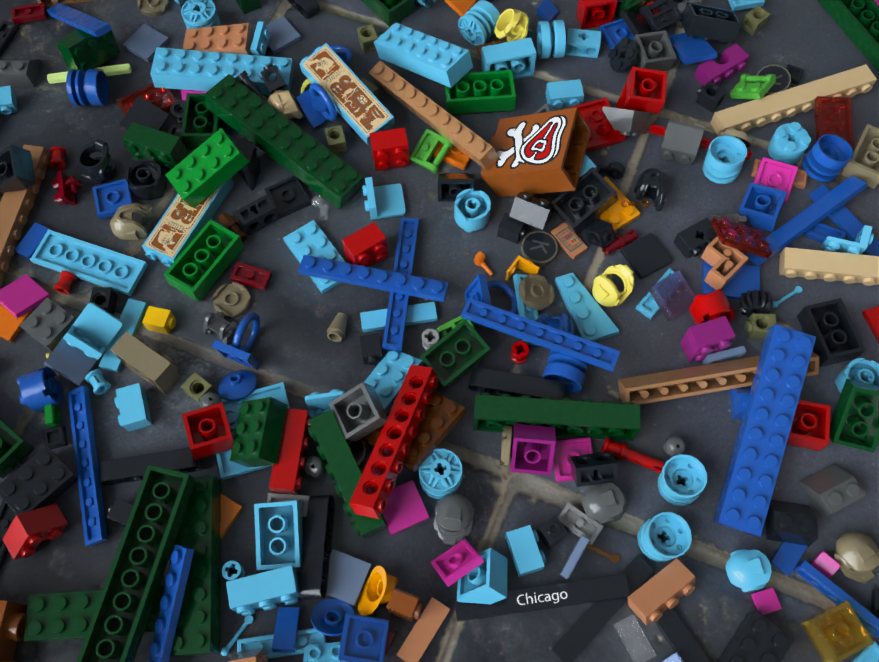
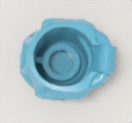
M741 549L730 553L731 557L728 559L725 567L731 584L741 588L744 593L763 589L772 573L771 564L767 556L755 549Z

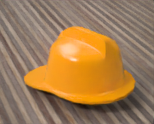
M376 566L372 570L359 596L357 609L362 616H369L379 604L389 602L393 589L396 587L398 579L386 573L385 568L382 566Z

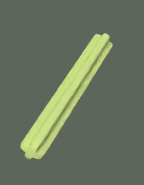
M129 63L95 68L102 69L106 77L132 72ZM68 71L47 74V80L50 84L66 82Z

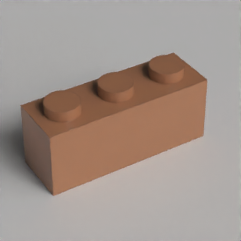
M676 558L628 596V606L646 626L650 622L655 623L662 617V613L666 609L674 608L683 595L688 596L694 591L696 577Z

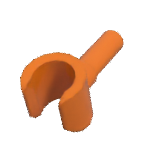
M479 251L474 258L475 265L481 266L492 276L494 274L493 271L484 262L486 255Z

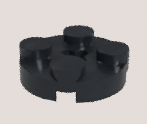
M624 37L608 54L611 68L619 73L630 71L632 66L634 67L638 61L636 57L637 53L640 54L639 44L632 39Z

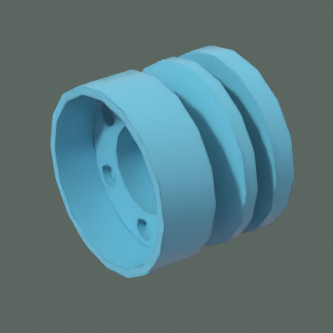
M188 0L182 6L181 14L187 29L221 26L215 4L212 0Z
M480 0L459 19V30L469 43L478 47L482 46L495 34L494 30L500 13L493 4Z
M727 135L713 139L708 147L703 163L704 175L710 181L719 184H727L736 180L747 156L745 144L740 139Z
M444 448L435 449L419 467L420 485L429 497L439 500L447 494L456 493L462 483V464L459 457L450 450ZM439 468H441L442 471H444V474H443V475H440V474H439V472H438V469H439Z
M680 454L673 456L666 461L658 477L657 487L660 495L673 505H689L697 500L707 484V472L704 465L690 455ZM677 481L683 482L684 485H682V484H679V485H678L676 482H677Z
M662 512L646 520L640 526L637 539L642 553L647 558L656 562H666L685 554L690 548L692 535L688 523L680 515L672 512ZM659 535L664 539V542L661 543V539L658 538Z

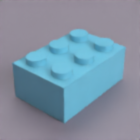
M531 37L482 47L481 72L512 70L514 80L534 76L537 53Z
M301 500L254 504L257 570L278 569L290 565L301 567L304 549Z
M292 565L226 582L230 609L237 612V614L242 613V616L255 614V610L261 608L264 611L277 608L276 604L284 602L285 605L294 604L301 598L299 593V573Z

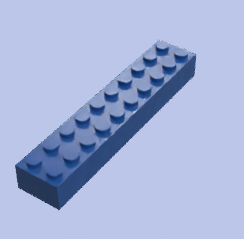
M777 324L768 329L713 518L714 523L752 536L761 537L816 336Z

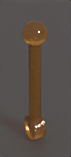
M624 200L621 202L622 207H649L650 205L647 201L627 202Z
M590 544L586 546V548L610 558L613 563H617L620 559L617 554L611 555Z

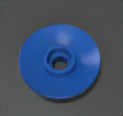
M238 370L231 372L219 382L218 393L223 399L228 401L244 399L255 390L257 379L250 371Z
M326 599L317 603L312 609L311 623L318 632L324 635L339 636L342 635L345 614H354V611L348 603L338 599Z

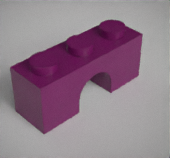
M736 43L723 51L719 61L721 64L716 63L713 59L707 60L698 65L694 77L703 86L709 81L718 86L721 81L730 79L738 71H743L747 67V61L750 56Z

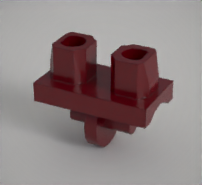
M62 170L58 171L57 178L52 180V186L59 191V193L54 195V201L60 205L69 203L73 206L77 204L76 193L82 187L81 181L75 179V176L65 175Z

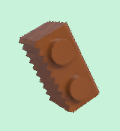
M395 587L387 604L390 614L397 615L398 618L401 617L406 619V621L409 620L410 623L414 619H419L423 608L419 597Z

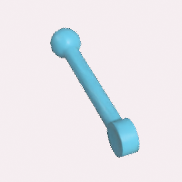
M796 286L791 293L778 301H773L772 308H777L778 304L795 294H800L803 291L802 287Z
M251 615L245 617L244 624L228 645L221 649L222 656L229 654V649L247 625L253 623L254 618Z

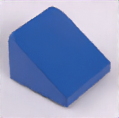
M544 0L537 8V16L549 23L559 14V11L550 0Z

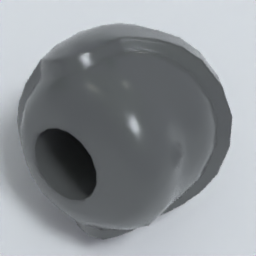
M208 392L201 397L199 406L204 408L221 403L222 401L216 393Z
M670 436L665 440L663 449L666 454L673 457L684 454L686 443L679 436Z
M310 456L306 459L304 471L310 477L317 478L324 473L326 463L320 456Z

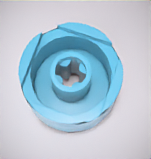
M798 122L783 124L773 134L768 145V154L775 161L785 162L789 165L795 164L801 159L808 148L811 137Z
M466 189L460 192L454 203V219L458 226L466 232H473L484 228L490 219L491 201L489 196L481 190L474 191V189Z
M857 358L851 361L839 372L835 379L839 392H842L846 378L879 386V364L873 360H864L865 358Z

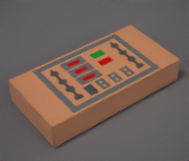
M565 222L550 231L556 242L573 260L587 251L588 247Z

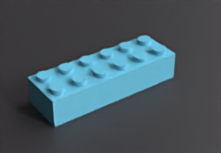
M398 23L393 24L374 41L380 59L450 88L473 68L469 50Z

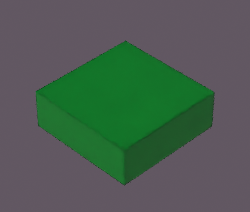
M52 404L45 405V424L51 428L60 426V409Z

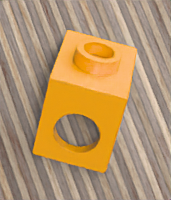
M518 255L506 271L505 280L508 281L517 268L528 275H539L540 268L531 260L524 259Z

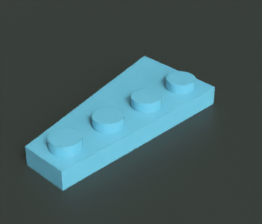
M573 272L555 278V284L579 337L595 342L619 334V329Z

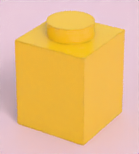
M148 306L142 323L149 331L169 335L171 329L175 327L176 318L171 310Z

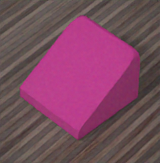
M824 551L817 553L810 562L814 568L828 579L841 566Z

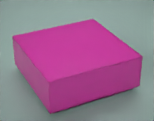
M773 587L751 594L757 611L761 615L782 609Z

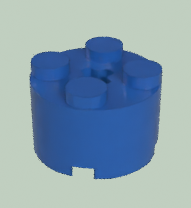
M44 367L18 377L17 383L21 391L19 395L21 404L27 405L34 412L44 410L45 405L52 404L55 406L60 404V401L64 399V391L61 382H56L54 376H57L55 371L49 367Z

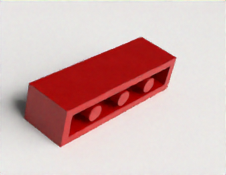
M287 408L277 465H273L269 489L272 493L297 495L298 489L302 488L303 477H300L301 469H305L306 465L304 452L309 447L310 439L307 435L308 427L311 426L308 420L312 419L308 410Z

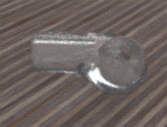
M317 195L312 198L311 203L315 207L320 208L319 219L327 220L330 206L322 196Z

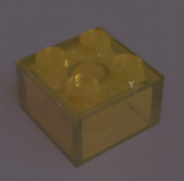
M848 601L835 604L800 623L823 662H840L874 644Z

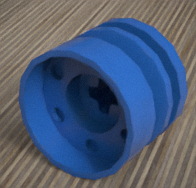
M71 69L68 71L66 78L67 93L74 106H88L89 104L92 106H105L108 103V80L102 69H88L87 71L84 69Z
M834 134L822 135L803 158V169L810 177L817 181L831 182L853 158V149L842 137Z
M551 350L548 357L549 363L546 364L542 379L565 383L567 385L566 392L568 393L580 392L583 388L586 377L584 374L587 373L589 363Z

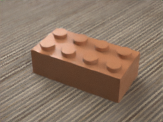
M249 23L186 29L183 49L253 55L250 47L254 32Z

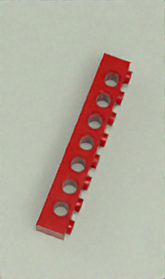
M410 366L349 502L356 515L380 519L382 511H385L390 492H393L395 487V480L402 471L405 456L410 452L411 442L417 435V428L420 421L424 418L426 406L431 401V394L434 388L437 387L438 377L433 367Z

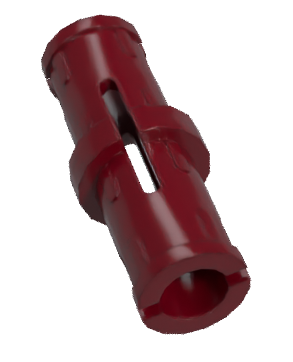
M630 229L622 235H617L616 240L602 249L603 253L608 256L638 239L637 232H634V229Z

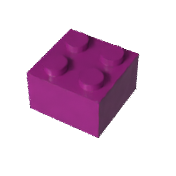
M726 316L689 327L680 344L689 363L694 361L699 363L704 361L708 354L726 350L736 335Z
M514 424L510 472L551 475L556 445L555 427Z

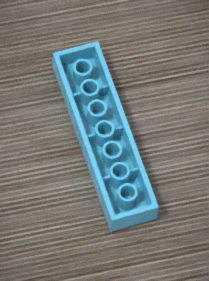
M156 47L150 74L156 88L207 92L228 74L235 78L245 70L248 73L247 76L263 95L270 96L272 93L269 91L260 73L264 71L263 68L270 64H273V66L277 65L287 84V87L281 90H289L290 92L294 69L292 58ZM276 73L269 76L270 82L277 80Z

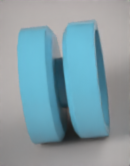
M553 20L551 26L548 21H538L537 51L539 59H549L551 53L554 58H563L566 48L564 21Z

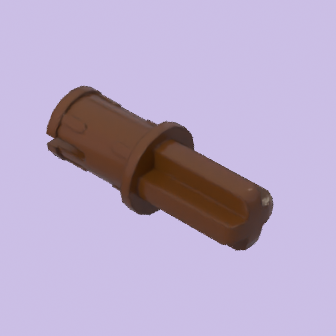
M221 213L219 217L221 223L228 230L239 235L242 243L245 242L248 235L240 228V224L235 222L228 213Z

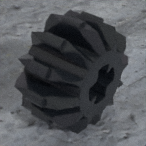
M755 289L754 291L748 290L747 293H742L738 306L742 315L750 317L752 313L769 314L772 310L773 301L769 292H765L763 289L759 291Z

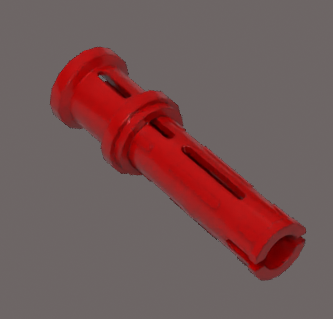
M608 436L605 438L601 452L611 451L613 456L617 457L619 461L625 459L659 474L661 473L664 461L630 449L626 443H617L610 440Z

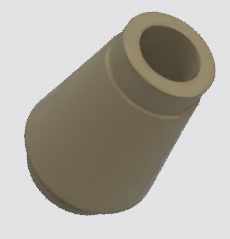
M337 313L328 327L327 337L330 340L340 342L345 337L348 318L346 314Z

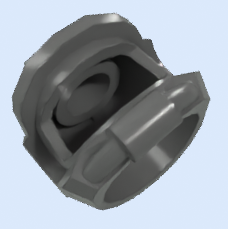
M613 483L595 484L588 487L582 500L586 515L590 519L598 521L600 525L619 521L626 512L627 505H629L625 493H622L619 487Z
M458 493L447 494L440 501H437L433 523L438 537L443 541V544L453 546L471 532L475 511L470 500Z

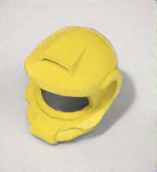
M516 9L505 10L497 20L494 30L496 37L499 39L507 37L508 42L525 39L529 28V18L523 11Z
M619 264L608 267L602 275L594 279L593 297L602 306L613 307L621 305L634 288V272L627 265ZM612 274L618 275L623 280V292L618 291L616 285L611 280Z

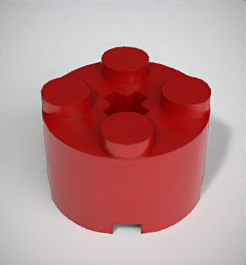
M722 289L715 290L706 295H696L693 298L694 302L689 307V312L696 325L726 316L730 323L735 317V313Z

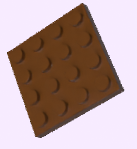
M433 391L431 401L426 406L424 418L419 423L417 435L411 442L410 452L405 456L403 465L415 472L467 413L465 407ZM383 426L366 435L361 440L374 447Z

